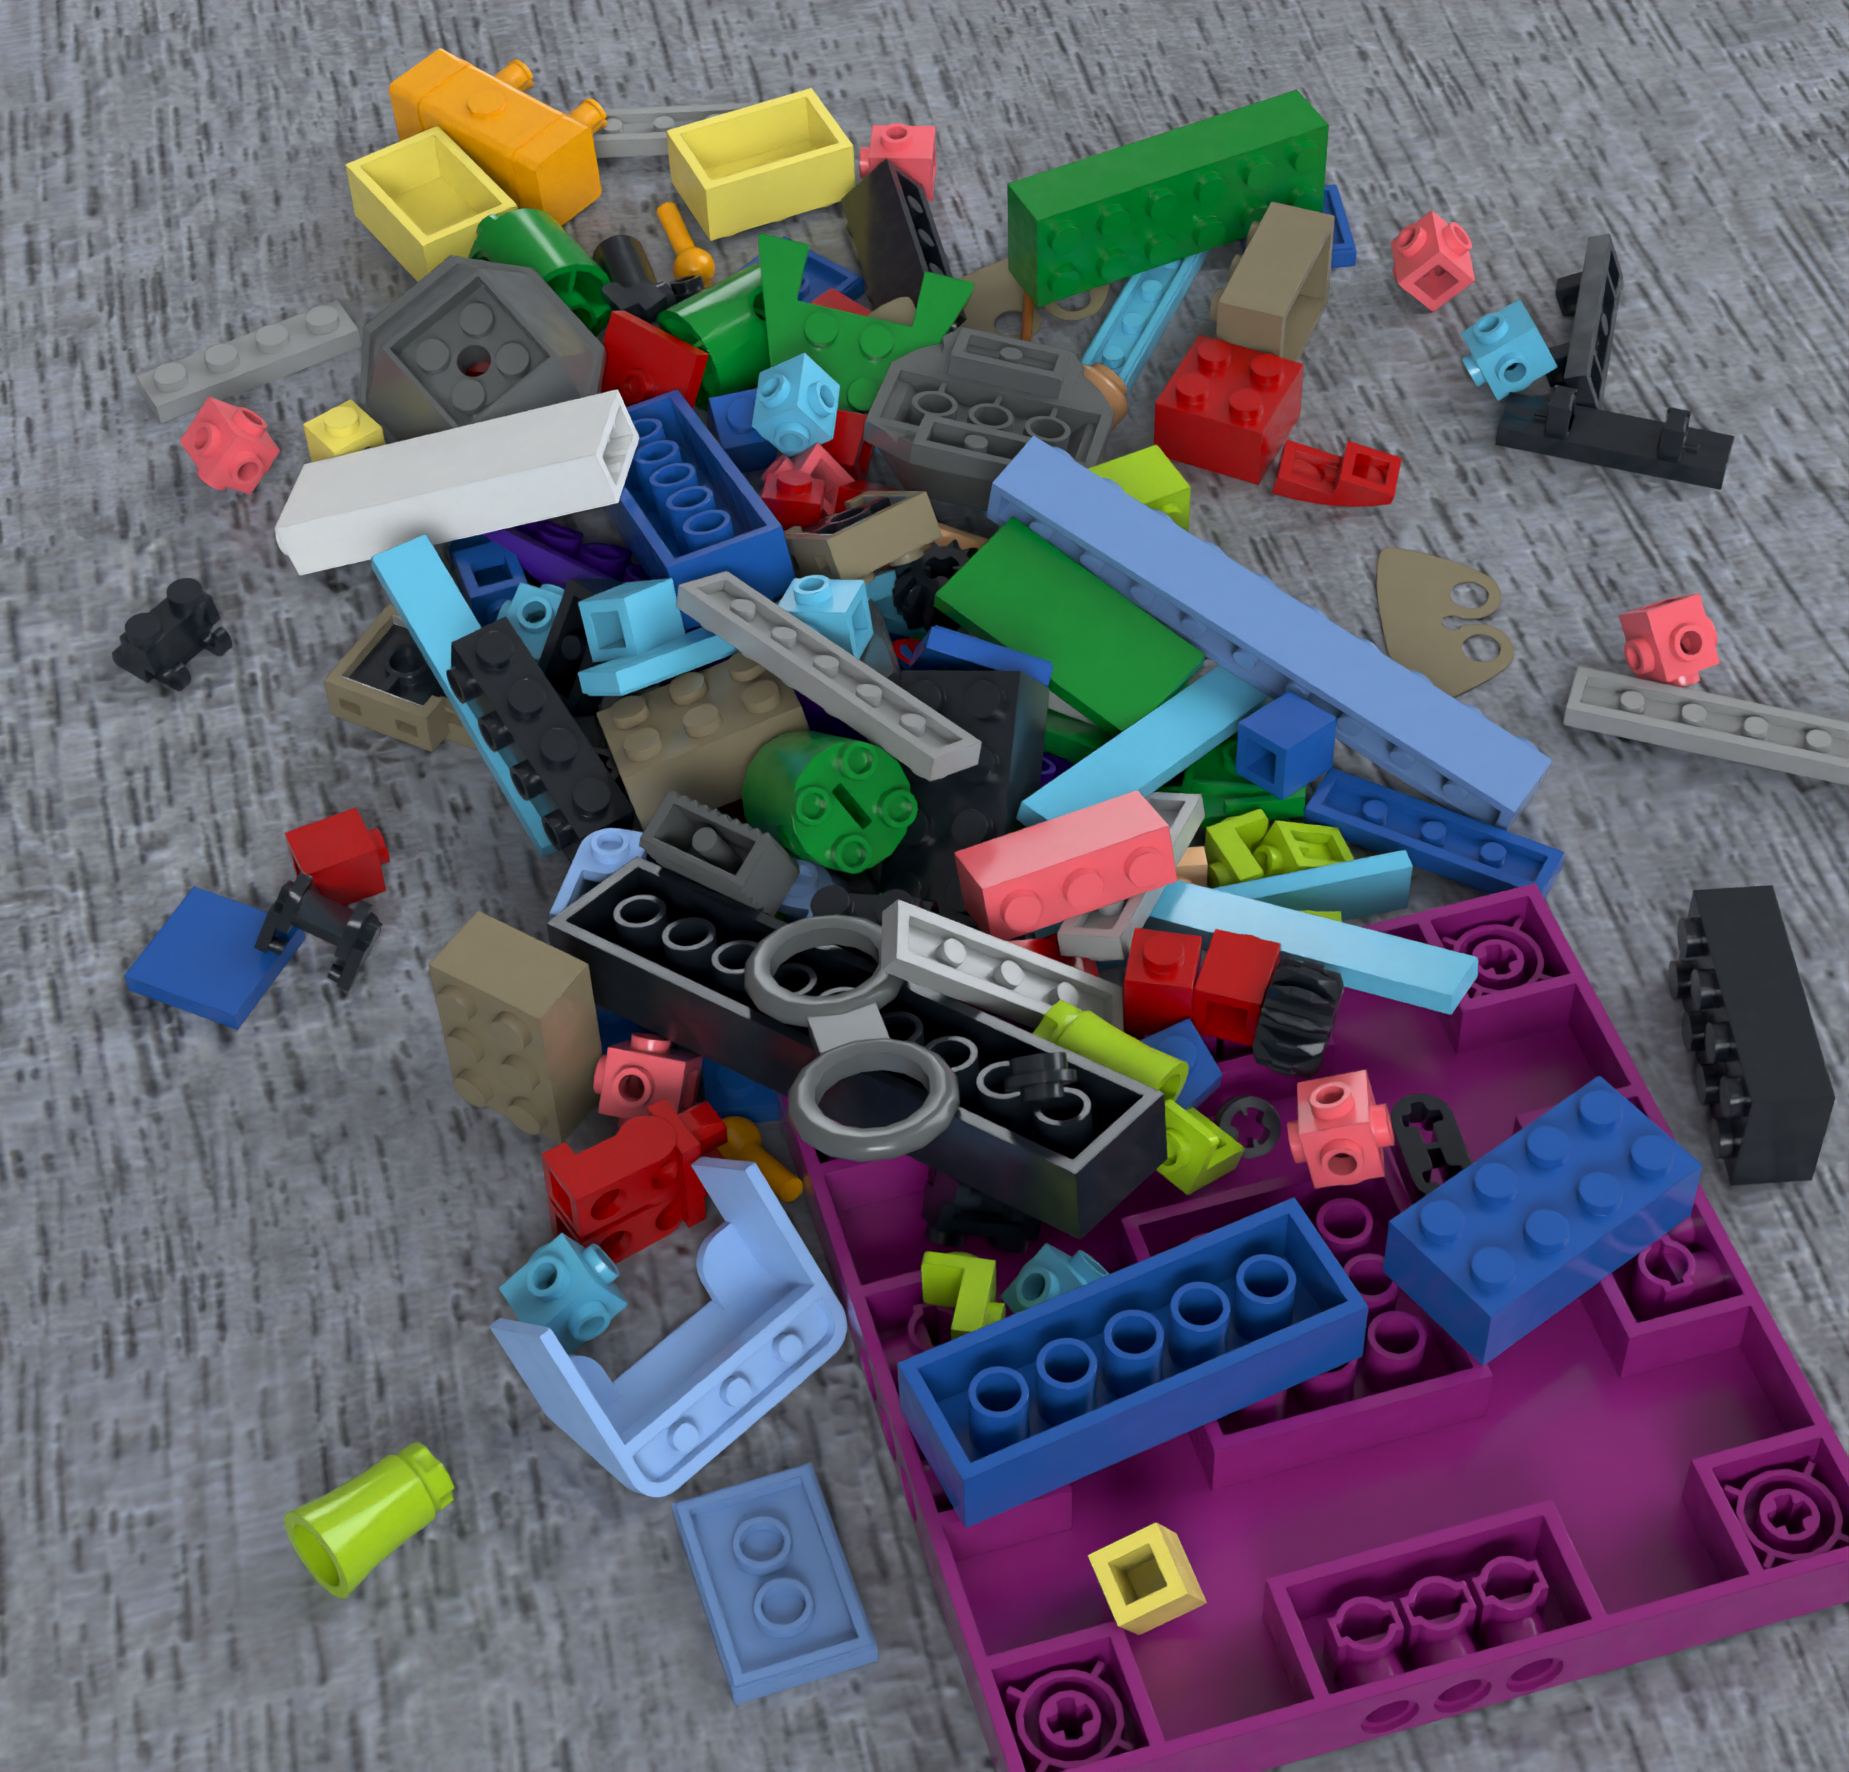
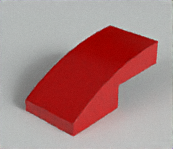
M1286 440L1280 454L1272 493L1295 500L1331 506L1367 507L1389 505L1395 496L1402 458L1347 441L1342 455L1338 456Z

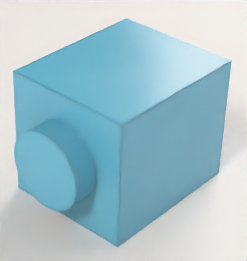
M672 578L626 582L578 602L593 662L611 661L622 656L639 655L686 635L680 609L676 607L677 597Z

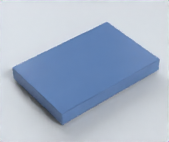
M811 1462L671 1504L676 1528L734 1706L879 1660L876 1641Z

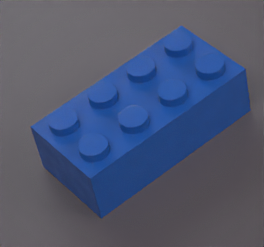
M1598 1076L1390 1220L1383 1272L1476 1361L1484 1366L1690 1217L1703 1165L1601 1076Z

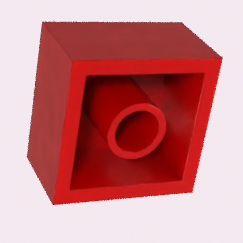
M1198 335L1155 402L1154 445L1157 444L1168 459L1259 485L1300 417L1304 364L1231 344L1220 339Z

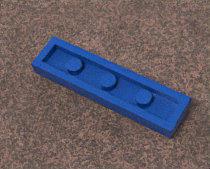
M1335 768L1328 770L1304 811V824L1338 827L1345 841L1380 854L1406 850L1413 866L1488 894L1536 883L1543 898L1546 899L1563 866L1565 852Z

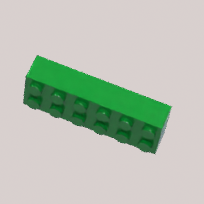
M1296 89L1007 183L1008 270L1038 308L1246 238L1254 221L1261 222L1271 202L1323 212L1329 124Z

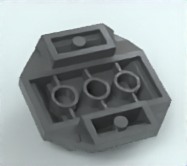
M451 255L363 326L359 407L382 427L385 442L391 444L600 394L607 353L601 342L533 268ZM479 362L490 364L484 374L477 377L466 376L467 370L472 365Z
M961 327L943 336L941 344L917 349L891 363L865 420L863 440L879 449L905 491H926L930 499L987 511L992 483L1033 435L1051 447H1059L1065 450L1075 462L1087 469L1099 465L1111 432L1114 410L1100 390L1083 375L1084 367L1073 351Z

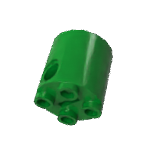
M522 208L503 215L491 214L482 219L478 224L476 230L477 238L473 243L468 258L533 268L591 333L597 337L605 328L613 310L603 300L601 291L603 286L611 282L607 274L552 215L543 210Z
M758 263L746 267L657 315L656 322L661 324L663 331L709 354L695 401V406L699 409L708 411L709 398L752 390L758 387L760 372L770 368L760 264Z
M806 729L782 733L763 745L747 767L741 791L744 816L752 829L758 828L763 834L768 832L791 857L851 874L861 873L865 869L872 868L890 856L906 834L907 827L915 820L918 811L917 801L910 792L909 781L899 762L880 746Z

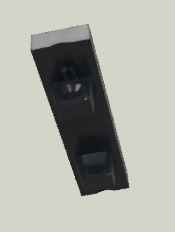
M1610 234L1588 237L1583 271L1557 279L1555 295L1563 316L1575 317L1570 342L1548 348L1558 368L1546 374L1550 387L1560 385L1577 389L1576 405L1602 410L1623 281V274Z
M1555 385L1552 400L1513 392L1509 393L1497 428L1495 445L1718 490L1722 488L1735 436L1689 427L1691 411L1669 407L1666 421L1661 422L1576 405L1577 389Z

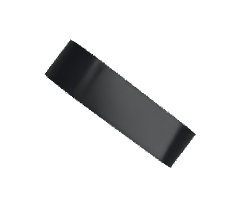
M1415 1093L1402 1097L1394 1104L1390 1115L1394 1145L1390 1146L1409 1200L1413 1205L1440 1186L1437 1182H1430L1432 1169L1438 1168L1442 1181L1445 1183L1470 1166L1472 1161L1453 1112L1447 1103L1433 1095ZM1421 1123L1425 1131H1432L1431 1143L1425 1144L1420 1130L1416 1126H1410V1124Z

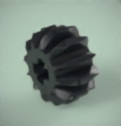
M956 539L947 546H938L933 541L924 550L925 554L922 557L895 567L897 580H895L894 588L892 589L893 605L896 607L897 614L903 616L908 630L924 627V630L928 633L931 627L937 625L957 632L962 627L934 606L935 594L978 551L977 547L961 550Z
M1286 958L1277 966L1269 989H1267L1259 1022L1255 1030L1256 1035L1252 1049L1256 1063L1272 1068V1072L1288 1077L1296 1075L1310 1079L1319 1071L1329 1046L1344 992V983L1340 973L1325 969V965L1304 959V962Z

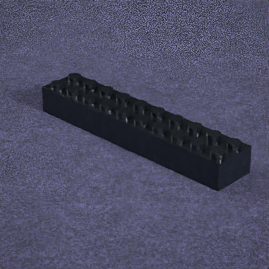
M638 856L546 923L550 946L589 965L595 1004L788 1097V1091L801 1069L816 1058L807 1027L784 1024L761 1012L744 988V966L759 941L787 923ZM836 945L818 946L791 956L780 964L773 978L779 986L795 994L813 997L837 995L857 988L872 977L878 964ZM907 980L903 983L895 999L879 1010L890 1039L915 1042L940 1055L958 1079L960 1104L950 1125L924 1148L906 1154L907 1156L1080 1240L1168 1159L1163 1092L954 998ZM1066 1052L1068 1069H1075L1078 1081L1064 1085L1065 1098L1060 1100L1022 1104L1020 1092L1005 1091L1004 1079L1011 1077L1009 1060L1013 1058L1041 1053ZM886 1070L860 1072L841 1079L825 1091L818 1107L825 1116L845 1126L862 1129L885 1127L907 1119L923 1106L929 1092L920 1081L904 1073Z

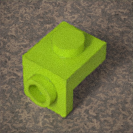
M1257 809L1240 816L1228 817L1215 825L1206 827L1205 854L1208 864L1207 884L1209 888L1212 889L1263 878L1264 872L1253 857L1254 851L1268 833V818L1262 809Z
M1171 1099L1165 1101L1168 1159L1156 1169L1160 1174L1185 1194L1190 1195L1236 1169L1245 1147L1194 1107L1186 1111Z
M927 1251L924 1253L921 1265L923 1301L930 1305L955 1308L951 1327V1340L1005 1318V1303L997 1302L996 1260L978 1258L966 1252H950L946 1254Z

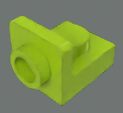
M1275 820L1261 844L1253 853V857L1264 872L1263 878L1354 860L1338 827Z

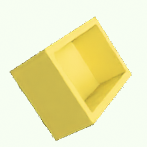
M812 88L666 131L671 182L710 241L722 237H730L739 232L771 222H779L788 217L817 208L831 206L834 203L840 202L855 187L853 144Z
M439 126L345 164L355 216L417 282L451 255L468 258L473 243L477 238L476 230L478 224L482 219L491 214L503 215L507 212L518 210L517 204Z

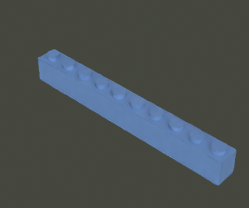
M1033 435L992 483L986 515L988 519L1002 527L1013 516L1201 651L1206 657L1275 700L1286 692L1291 691L1337 717L1335 732L1337 740L1446 809L1509 831L1538 791L1552 759L1541 753L1532 742L1507 732L1488 720L1476 707L1461 703L1435 687L1425 675L1403 667L1381 653L1378 647L1369 640L1355 637L1331 622L1321 610L1299 602L1277 588L1275 583L1268 577L1259 573H1253L1227 557L1217 545L1200 540L1176 525L1164 512L1151 509L1125 493L1116 482L1108 478H1101L1075 462L1065 450L1059 447H1051Z

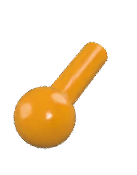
M673 202L663 203L657 208L656 213L676 254L673 263L675 279L693 274H701L703 282L710 281L715 275V263L712 256L704 249L695 247L676 204Z
M742 1116L723 1118L722 1120L727 1127L728 1143L717 1148L723 1157L730 1160L755 1162L774 1194L781 1200L791 1202L798 1198L803 1189L802 1181L762 1148V1136L758 1127L751 1120Z

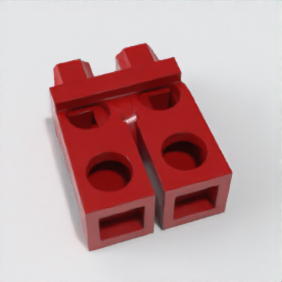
M664 1098L647 1107L648 1115L631 1118L622 1124L617 1135L576 1155L566 1142L541 1153L546 1192L549 1194L547 1199L554 1237L556 1238L563 1233L585 1248L594 1243L611 1258L614 1264H617L670 1235L679 1227L682 1220L690 1228L707 1219L705 1197L709 1194L691 1164L700 1157L725 1159L717 1149L728 1143L727 1127L724 1121L706 1100L677 1114Z

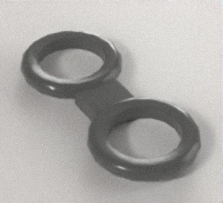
M840 914L806 917L777 928L759 941L744 966V988L758 1010L784 1024L807 1027L816 1054V1058L801 1069L788 1091V1119L806 1144L830 1157L857 1162L889 1160L924 1148L948 1128L959 1107L958 1079L940 1055L915 1042L890 1039L879 1010L895 999L905 980L881 971L882 926L866 918ZM841 945L854 947L871 955L878 963L872 977L857 988L837 995L813 997L795 994L779 986L773 978L780 964L791 956L818 946ZM886 1070L904 1073L920 1081L929 1092L923 1106L907 1119L885 1127L862 1129L841 1125L826 1117L818 1107L825 1091L841 1079L860 1072Z

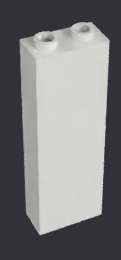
M617 389L303 465L274 528L276 540L280 550L285 555H289L300 576L370 560L376 554L424 534L427 535L432 545L616 504L619 502L640 437Z

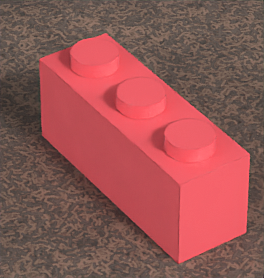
M1138 790L954 852L964 908L982 932L1004 941L1062 922L1065 919L1091 912L1111 903L1128 899L1137 894L1177 882L1169 825Z

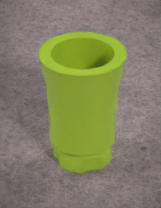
M1063 1000L1058 1001L1045 1013L1039 1026L1032 1033L1163 1092L1164 1101L1171 1099L1176 1102L1188 1076L1189 1065L1187 1062L1154 1049L1117 1029L1092 1011L1087 1010L1083 1012L1080 1008L1077 1009Z
M412 1442L401 1449L396 1455H386L361 1474L324 1496L287 1512L284 1516L286 1532L296 1553L312 1576L329 1593L337 1598L346 1599L374 1568L410 1537L434 1521L436 1512L442 1510L454 1500L452 1494L454 1485L443 1464L431 1454L428 1448L419 1442Z

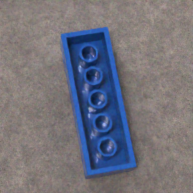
M677 389L626 407L640 438L619 502L602 506V508L650 580L672 578L677 597L680 584L727 571L772 602H776L785 594L795 578L782 525ZM680 610L685 631L694 627L702 628L699 622Z
M1295 1197L897 1363L900 1412L964 1528H968L1362 1357L1368 1305Z

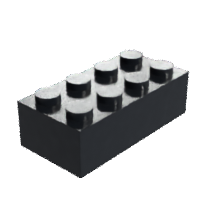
M902 670L900 682L902 689L980 740L982 744L978 765L933 781H928L916 775L907 765L896 759L909 781L910 792L917 801L918 811L915 820L907 827L906 834L893 853L882 860L879 894L893 889H900L906 891L911 897L921 898V900H936L940 916L982 932L964 908L954 852L1027 828L1016 817L1021 802L1040 789L1049 688L1021 671ZM1026 934L1007 941L1025 940Z
M1773 885L1693 890L1688 917L1680 918L1678 921L1677 938L1680 954L1678 960L1670 961L1668 980L1673 1000H1682L1685 1011L1682 1017V1037L1687 1052H1696L1699 1064L1696 1068V1091L1701 1105H1710L1713 1117L1710 1123V1143L1715 1159H1724L1731 1186L1812 1180L1836 1097Z

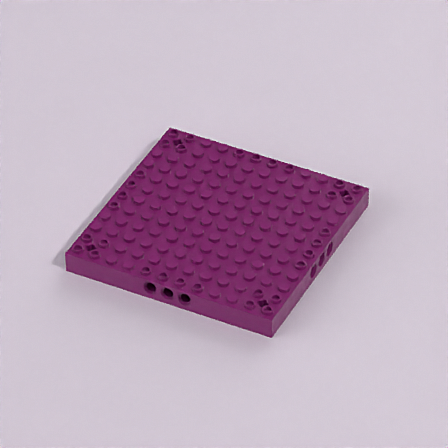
M1536 883L1361 926L1362 928L1478 957V976L1452 1015L1343 987L1344 992L1340 1002L1341 1005L1323 1063L1319 1071L1310 1079L1296 1075L1292 1077L1272 1072V1068L1256 1063L1253 1049L1250 1045L1199 1034L1222 1072L1220 1086L1196 1110L1214 1123L1218 1109L1233 1096L1247 1094L1264 1099L1274 1107L1280 1117L1281 1132L1278 1142L1270 1152L1261 1157L1250 1159L1241 1157L1236 1169L1190 1195L1185 1194L1155 1170L1081 1240L1042 1221L1037 1241H1029L1027 1251L1023 1253L1008 1252L993 1247L986 1241L987 1236L967 1235L965 1244L961 1247L945 1246L930 1241L924 1236L927 1222L921 1217L924 1187L926 1181H928V1165L907 1155L895 1159L868 1162L830 1157L806 1144L801 1139L788 1119V1097L777 1092L780 1124L798 1178L803 1183L802 1190L839 1301L845 1311L847 1325L996 1772H1261L1849 1602V1457L1699 1183L1690 1217L1482 1366L1383 1272L1389 1221L1412 1206L1390 1146L1383 1147L1385 1176L1364 1180L1353 1185L1340 1184L1315 1189L1307 1162L1296 1164L1293 1159L1287 1123L1298 1120L1297 1083L1361 1070L1367 1071L1376 1105L1386 1103L1390 1115L1394 1104L1402 1097L1410 1094L1426 1093L1436 1096L1447 1103L1453 1112L1472 1163L1598 1076H1601L1676 1141ZM1123 985L1122 987H1123V1009H1124V985ZM1002 1016L996 1017L1031 1034L1036 1030ZM1124 1031L1139 1041L1151 1036L1149 1034ZM1247 1107V1116L1236 1112L1231 1120L1230 1126L1239 1131L1237 1142L1242 1146L1248 1145L1247 1137L1258 1141L1263 1134L1264 1127L1256 1122L1258 1110L1254 1107ZM1421 1123L1410 1124V1126H1416L1420 1130L1425 1144L1431 1143L1432 1131H1425ZM1438 1168L1432 1169L1430 1182H1437L1441 1186L1444 1183ZM1295 1197L1368 1305L1362 1357L982 1522L964 1528L900 1412L897 1363L951 1341V1327L955 1308L930 1305L923 1301L921 1265L924 1253L927 1251L946 1254L950 1252H966L978 1258L996 1260L997 1302L1005 1303L1000 1296L1016 1279L1023 1266L1033 1259L1045 1243L1071 1257L1078 1250H1081L1096 1260L1109 1274H1112ZM1005 1303V1306H1006L1005 1318H1006V1317H1009V1316L1013 1315L1014 1313H1013V1311L1008 1307V1305ZM1157 1522L1177 1533L1207 1603L1146 1633L1137 1635L1118 1627L1088 1555ZM1074 1730L1076 1739L1066 1740L1064 1731Z

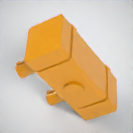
M442 48L437 49L390 84L389 96L400 141L439 126L517 204L518 209L529 208L547 211L563 226L600 197L602 187L593 134L605 128L608 121L605 120L607 115L604 109L594 99H584L579 106L566 115L524 93L533 88L534 82L531 80L533 78L531 71L520 60H511L507 66L492 76Z

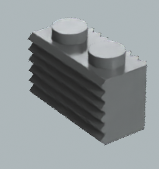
M676 790L666 794L640 837L639 847L645 849V852L650 854V857L655 859L656 863L660 864L661 867L772 917L776 914L800 873L798 863L768 832L763 834L758 828L752 829L748 823L742 824L737 818L732 820L727 814L722 815L717 809L711 810L706 804L701 805L696 799L691 801L686 795L681 796Z

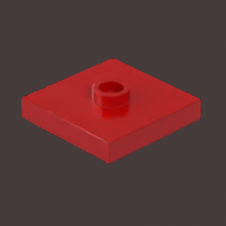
M624 310L612 311L603 342L607 353V361L602 379L601 393L618 389L625 406L629 407L678 389L693 409L709 354Z

